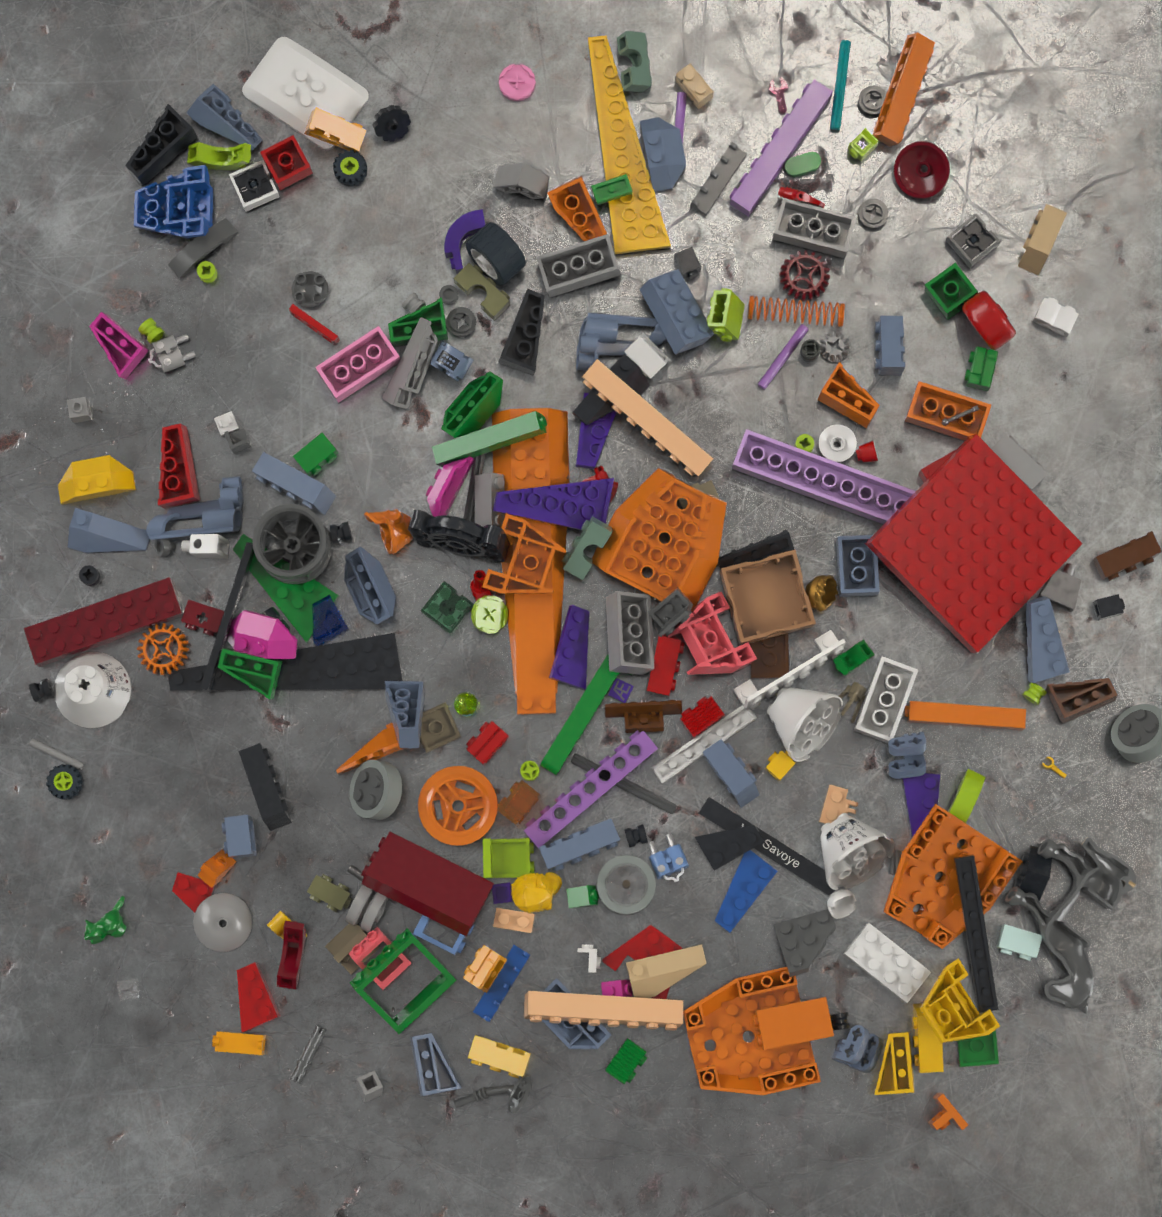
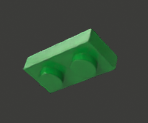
M627 174L591 186L597 205L633 193Z

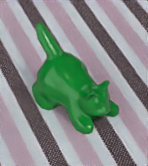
M121 896L112 911L104 914L96 923L85 920L84 940H90L91 944H97L102 942L107 935L121 937L125 933L126 925L123 923L122 916L119 913L124 904L125 896Z

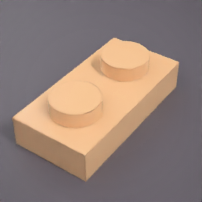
M496 908L493 927L532 933L535 914Z

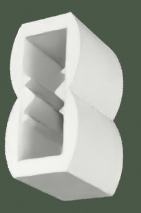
M1044 298L1033 321L1067 337L1079 314L1071 306H1061L1054 298Z

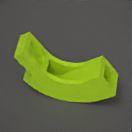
M198 142L189 145L187 164L193 166L206 165L207 169L240 170L245 168V165L251 159V145L243 143L234 147L224 148Z
M967 769L948 812L966 823L981 792L985 776Z

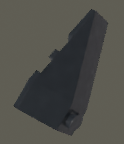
M625 354L609 369L640 396L650 387L640 367ZM595 388L590 391L572 413L586 426L614 411L612 408L613 404L609 400L605 402L597 396L599 392Z

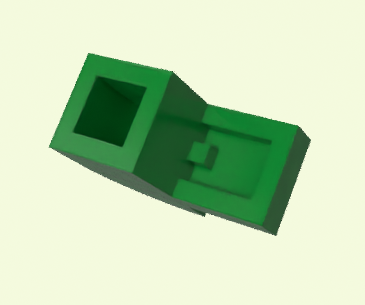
M862 640L833 659L836 669L843 676H846L875 656L865 640Z

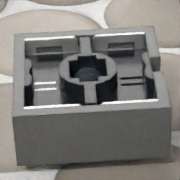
M977 213L946 238V242L969 268L973 267L998 247L1001 242L991 230L988 232L985 228L986 224Z

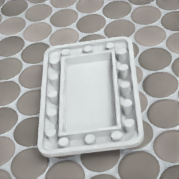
M280 37L275 41L242 88L243 95L248 100L324 150L333 149L335 146L304 134L311 112L318 107L352 123L369 99V94L364 87L287 37Z

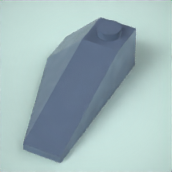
M212 84L194 101L187 114L199 125L239 144H250L251 150H254L263 140L249 123L243 121L240 117L242 113L231 106L230 98Z
M77 508L74 510L69 526L68 548L84 553L146 551L150 541L147 531Z

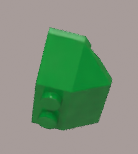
M489 371L486 375L469 382L445 411L441 429L453 438L478 431L500 406L503 387L502 378Z

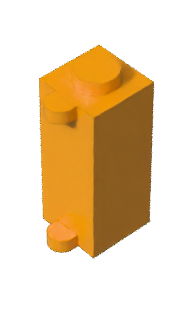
M217 1031L216 1035H213L212 1047H215L217 1052L264 1055L266 1035Z

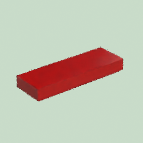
M294 304L290 306L289 311L292 316L334 346L339 343L338 335Z

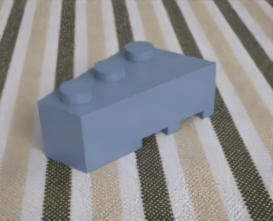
M432 1033L410 1037L420 1096L461 1089Z

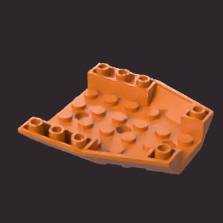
M658 468L614 512L608 524L612 527V534L603 548L597 546L591 559L592 563L604 572L660 601L679 588L692 602L693 609L697 605L718 564L727 502L711 494L708 495L675 478L676 476ZM679 498L687 500L688 505L685 509H680L677 506ZM666 532L670 535L668 543L660 541L661 533ZM644 567H650L653 570L651 577L643 575L642 570Z
M935 804L901 854L883 912L897 921L903 922L943 949L965 931L954 858L974 855L983 914L991 909L1023 861L944 808ZM964 839V845L957 848L958 841ZM942 871V877L939 880H935V875ZM921 904L920 910L913 912L914 906Z
M787 967L736 978L683 1011L701 1089L767 1095L821 1082L810 1041L763 1050V1047L758 1045L757 1035L760 1032L759 1027H755L753 1015H756L755 1010L801 1002L796 976L790 977ZM745 1031L753 1032L754 1039L751 1042L743 1040V1033ZM707 1040L715 1041L716 1048L713 1051L705 1049L704 1045Z

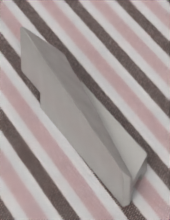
M422 317L419 319L382 397L383 400L394 406L408 409L412 392L418 394L438 342L430 326L432 324L431 321Z

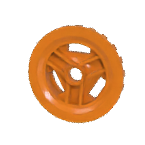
M451 766L433 774L424 784L418 799L419 817L424 828L436 840L448 845L462 846L480 840L491 829L498 811L497 796L490 781L477 770L465 766ZM457 781L475 787L474 792L471 793L456 788ZM440 800L443 819L441 820L436 818L434 801ZM457 800L462 801L464 804L463 809L459 812L453 810L452 807L453 803ZM477 813L481 817L480 820L468 830H465L462 825Z

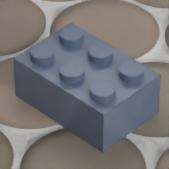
M873 535L837 537L839 597L875 596L879 594L878 557L865 544Z

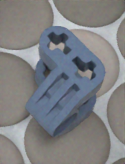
M919 732L917 735L916 733L904 734L902 737L889 740V753L893 756H903L902 760H895L889 763L890 777L901 779L922 776L926 773V761L923 755L926 750L924 732Z
M855 1025L851 1028L847 1040L840 1039L838 1041L832 1059L864 1073L872 1072L883 1049V1040L875 1034H869V1031L861 1025ZM865 1060H869L868 1064H863Z

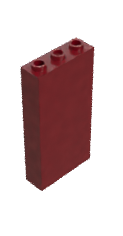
M389 832L386 838L382 837L378 845L380 849L378 852H373L370 858V866L366 865L362 871V885L467 937L494 883L392 832Z

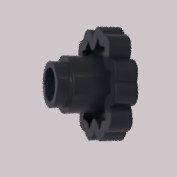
M390 105L380 109L375 114L374 118L376 121L373 122L372 126L375 134L378 137H382L383 141L394 142L396 138H403L408 133L409 129L407 126L411 124V120L406 110H402L399 105Z

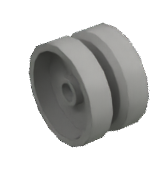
M362 885L350 906L345 922L355 926L363 917L360 924L361 930L369 933L379 922L385 910L388 897L377 892L372 899L374 890Z

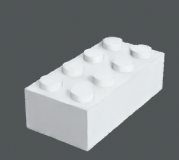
M882 656L878 662L853 731L885 743L894 738L918 669Z
M870 923L864 926L843 953V955L904 1003L910 1001L931 973V971Z

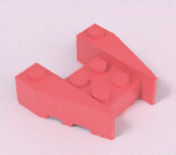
M722 591L705 598L691 610L690 617L682 624L679 622L675 630L668 635L669 638L681 633L697 665L687 671L688 675L733 673L757 660L749 642L734 648L718 617L730 609Z

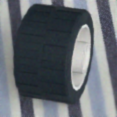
M487 223L466 241V249L473 262L483 271L484 275L491 278L497 285L503 286L526 266L525 256L517 243L505 230L495 223Z

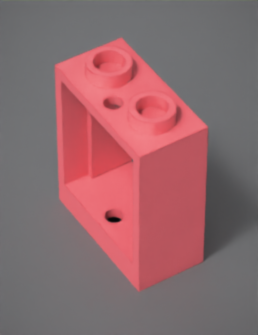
M376 927L359 944H356L348 954L363 970L366 965L362 960L382 941L386 945H390L392 941ZM402 952L373 981L384 990L411 964L410 960Z

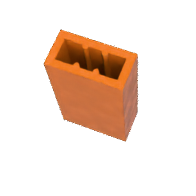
M826 997L755 1010L756 1015H753L754 1025L759 1027L760 1032L757 1035L759 1047L762 1046L763 1050L834 1036Z

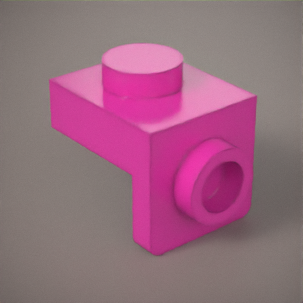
M630 979L601 982L602 995L633 997Z

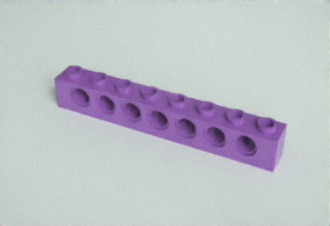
M637 730L629 737L631 741L627 745L624 743L620 744L614 750L616 752L615 755L611 758L607 755L599 762L601 766L597 770L592 768L585 774L586 779L581 783L579 780L569 787L572 791L567 795L563 792L555 799L557 803L553 807L546 806L540 811L541 817L537 820L533 817L525 824L527 828L524 832L538 849L658 749L644 731L640 733ZM638 745L640 747V754L632 756L629 753L630 746ZM618 757H622L625 760V766L621 769L614 765V761ZM602 770H608L611 775L610 779L607 781L601 780L599 773ZM592 782L595 785L596 789L593 793L585 791L584 786L586 783ZM572 795L580 797L581 802L579 805L573 806L570 803ZM562 807L566 812L565 817H556V808ZM542 820L550 822L551 827L549 830L544 831L540 828Z

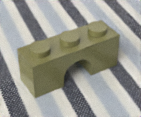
M468 263L453 278L454 283L467 296L476 289L485 291L487 296L480 304L481 309L495 321L510 306V297L503 290L499 291L495 287L496 283L488 277L486 279L482 275L483 271L477 265L472 266Z

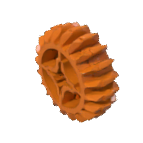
M163 623L162 629H160L159 625L156 624L155 631L149 627L148 631L150 634H142L146 639H139L138 641L143 644V646L137 647L138 651H143V653L138 654V658H144L141 664H147L146 669L148 671L153 668L154 674H157L159 669L160 675H164L165 670H167L168 674H172L171 668L178 671L179 668L176 665H185L181 660L182 658L188 659L184 652H190V649L184 646L188 645L189 642L187 640L182 641L186 635L184 633L180 634L181 630L179 628L174 631V626L170 625L167 630V624ZM160 635H171L161 642L155 640ZM175 639L178 643L177 655L172 652ZM150 644L155 647L152 659L149 656ZM157 644H159L160 646H164L170 653V655H168L166 652H162V654H160L161 650L157 646ZM165 657L172 659L167 664H156L158 660L161 661Z

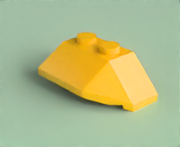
M110 455L72 462L58 484L61 504L135 491L136 486L133 471Z

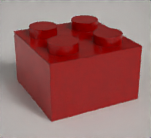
M294 135L260 152L279 190L313 174Z

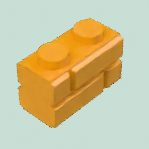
M483 945L482 948L476 951L473 963L466 967L463 979L487 993L507 959Z

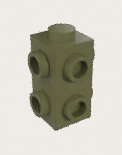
M324 874L321 877L316 875L307 891L311 894L309 898L318 903L321 900L328 903L327 908L336 913L338 909L341 911L344 908L348 909L353 900L350 898L352 894L348 892L350 888L341 883L338 886L331 883L333 879Z

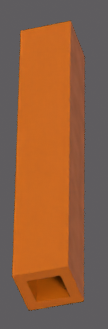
M909 701L908 706L906 705L904 708V717H907V722L1011 730H1024L1026 725V709Z

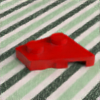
M179 872L172 888V892L194 913L201 902L211 896L214 891V887L211 888L202 879Z

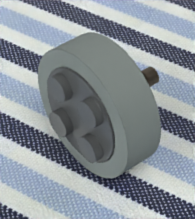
M1151 704L1135 705L1126 709L1115 720L1111 729V739L1114 746L1126 760L1143 763L1151 761L1162 754V710L1157 706Z
M368 760L356 769L350 783L349 796L352 808L359 816L376 820L386 819L396 810L400 802L402 780L399 771L393 764L378 760Z

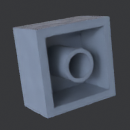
M249 815L225 817V822L222 823V832L226 834L227 842H224L225 854L228 853V857L233 859L257 856L253 817Z

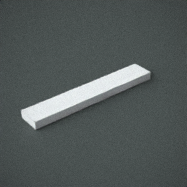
M742 705L651 767V769L663 784L704 756L703 751L720 739L723 742L755 721L757 717L751 708L746 710Z

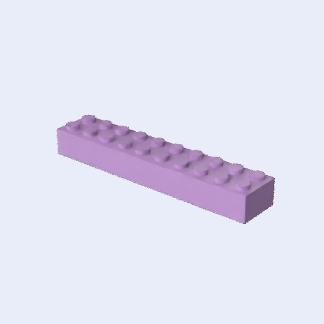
M747 429L732 469L881 524H885L916 492Z

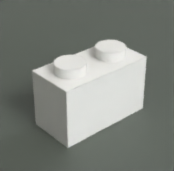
M644 332L624 351L626 356L640 367L644 376H648L650 379L670 360Z

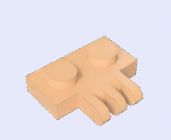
M829 784L819 820L820 823H832L843 813L856 814L857 810L849 807L850 805L858 807V802L846 799L848 789Z

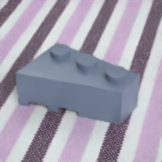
M880 316L878 322H875V333H878V340L875 341V351H879V358L875 359V370H879V376H901L905 369V362H903V353H905V346H903V316Z
M720 739L703 751V755L719 779L726 785L729 793H732L739 807L742 808L759 796L755 785L757 780L751 771L746 772L744 769L746 765L740 757L736 758L733 755L735 751L729 743L725 744Z

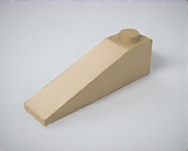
M698 945L627 962L626 966L634 997L651 998L707 963L703 947Z

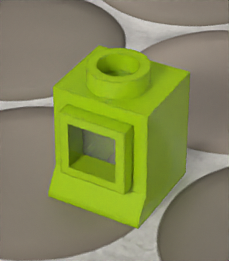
M865 128L849 143V154L854 159L858 158L862 161L877 147L878 140Z

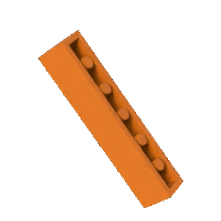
M918 32L907 35L872 134L878 141L887 146L897 145L903 139L905 126L909 122L911 109L915 105L917 92L921 88L923 75L927 71L929 58L934 51L935 42Z

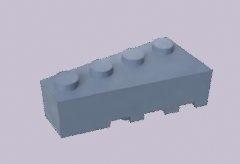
M265 452L262 453L252 470L257 476L255 479L259 482L271 484V488L280 493L281 491L287 493L286 496L292 500H299L307 508H313L323 515L327 513L336 498V495L325 484Z
M1043 596L1027 601L1028 681L1036 683L1069 673L1050 598Z
M385 681L386 702L399 747L419 748L424 706L423 681Z
M610 818L590 826L584 831L575 832L569 835L568 838L553 841L549 846L543 845L539 849L548 871L553 870L554 873L564 869V864L570 862L573 865L581 862V857L589 855L590 858L599 854V850L604 847L609 850L618 846L617 842L620 841V838Z

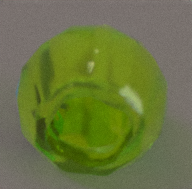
M462 692L454 700V709L462 716H470L477 710V698L470 692Z

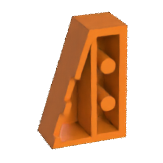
M840 362L817 399L865 428L868 427L880 406L864 388L862 389L855 378L847 373Z

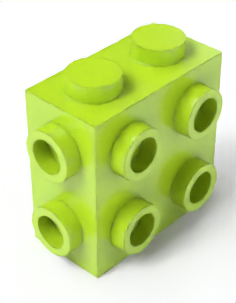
M730 289L714 290L713 297L710 299L711 310L710 315L707 317V325L722 341L731 342L732 340H739L745 304Z

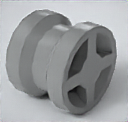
M412 293L403 302L402 307L408 309L411 314L425 306L426 302L418 299L416 293Z

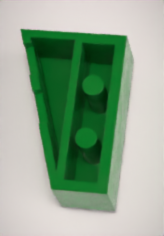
M442 297L411 314L409 313L388 323L392 346H406L421 317L431 321L432 324L430 326L438 341L448 340Z

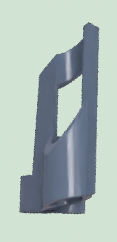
M588 313L579 332L576 370L587 371L593 362L598 359L599 355H626L624 351L634 341L617 340L618 326L629 324L655 327L648 338L656 346L661 344L666 337L655 318Z
M241 477L222 478V482L219 484L220 498L217 500L172 507L167 514L155 516L150 520L146 528L148 538L155 540L191 536L192 534L239 531L242 526L241 509L243 505ZM202 517V528L165 531L169 520Z

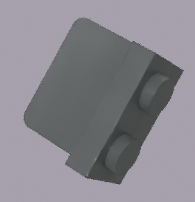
M679 588L675 589L649 611L650 616L661 627L658 633L660 637L664 634L666 636L671 634L675 630L674 627H676L677 623H684L692 613V602Z

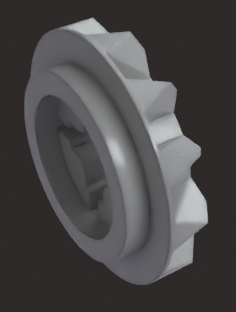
M835 332L826 334L820 341V353L827 361H842L849 353L848 339L842 334ZM838 341V348L840 349H835L831 354L832 347L829 344H834Z

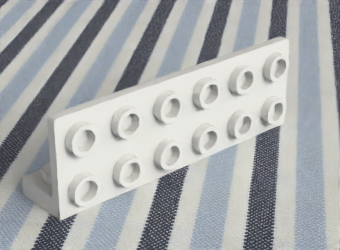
M829 630L814 640L821 651L818 655L757 691L750 679L736 687L733 691L746 710L750 707L754 709L761 704V700L766 697L771 699L777 695V691L782 687L785 689L789 688L794 684L793 681L795 679L805 678L813 668L819 669L831 657L835 659L841 655L846 643L845 639L838 641L832 630Z

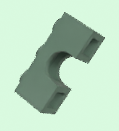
M625 31L617 37L618 53L621 56L628 57L633 67H629L621 73L623 91L642 93L652 86L646 35L642 32Z
M593 516L589 521L586 520L581 528L583 532L580 537H575L571 544L573 546L570 553L566 552L562 559L563 569L581 580L585 578L593 565L592 559L583 552L585 547L594 544L603 548L612 534L611 526Z

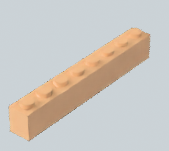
M598 359L582 375L584 379L583 384L589 389L594 387L599 392L597 396L605 402L609 400L613 404L612 408L618 414L623 412L628 417L626 420L632 426L638 425L642 429L641 433L646 438L650 439L652 437L657 441L655 445L663 452L666 449L671 453L669 457L677 464L681 462L685 465L684 470L691 476L694 474L699 476L713 460L709 454Z
M528 991L525 994L524 1019H530V1022L549 1020L550 1023H561V1021H569V1024L572 1025L588 1022L590 1026H598L600 1023H605L609 1027H618L619 1024L627 1025L628 1028L646 1026V1029L665 1027V1030H677L683 1024V1000Z

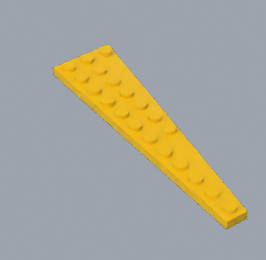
M607 36L588 37L605 179L607 181L627 174L633 190L632 194L608 201L615 254L671 248Z

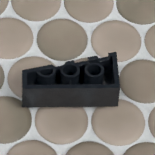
M169 104L165 107L163 115L159 116L156 120L154 128L145 136L142 145L138 146L125 165L129 173L142 186L147 184L198 137L193 127Z
M527 288L498 361L499 363L534 376L545 295Z

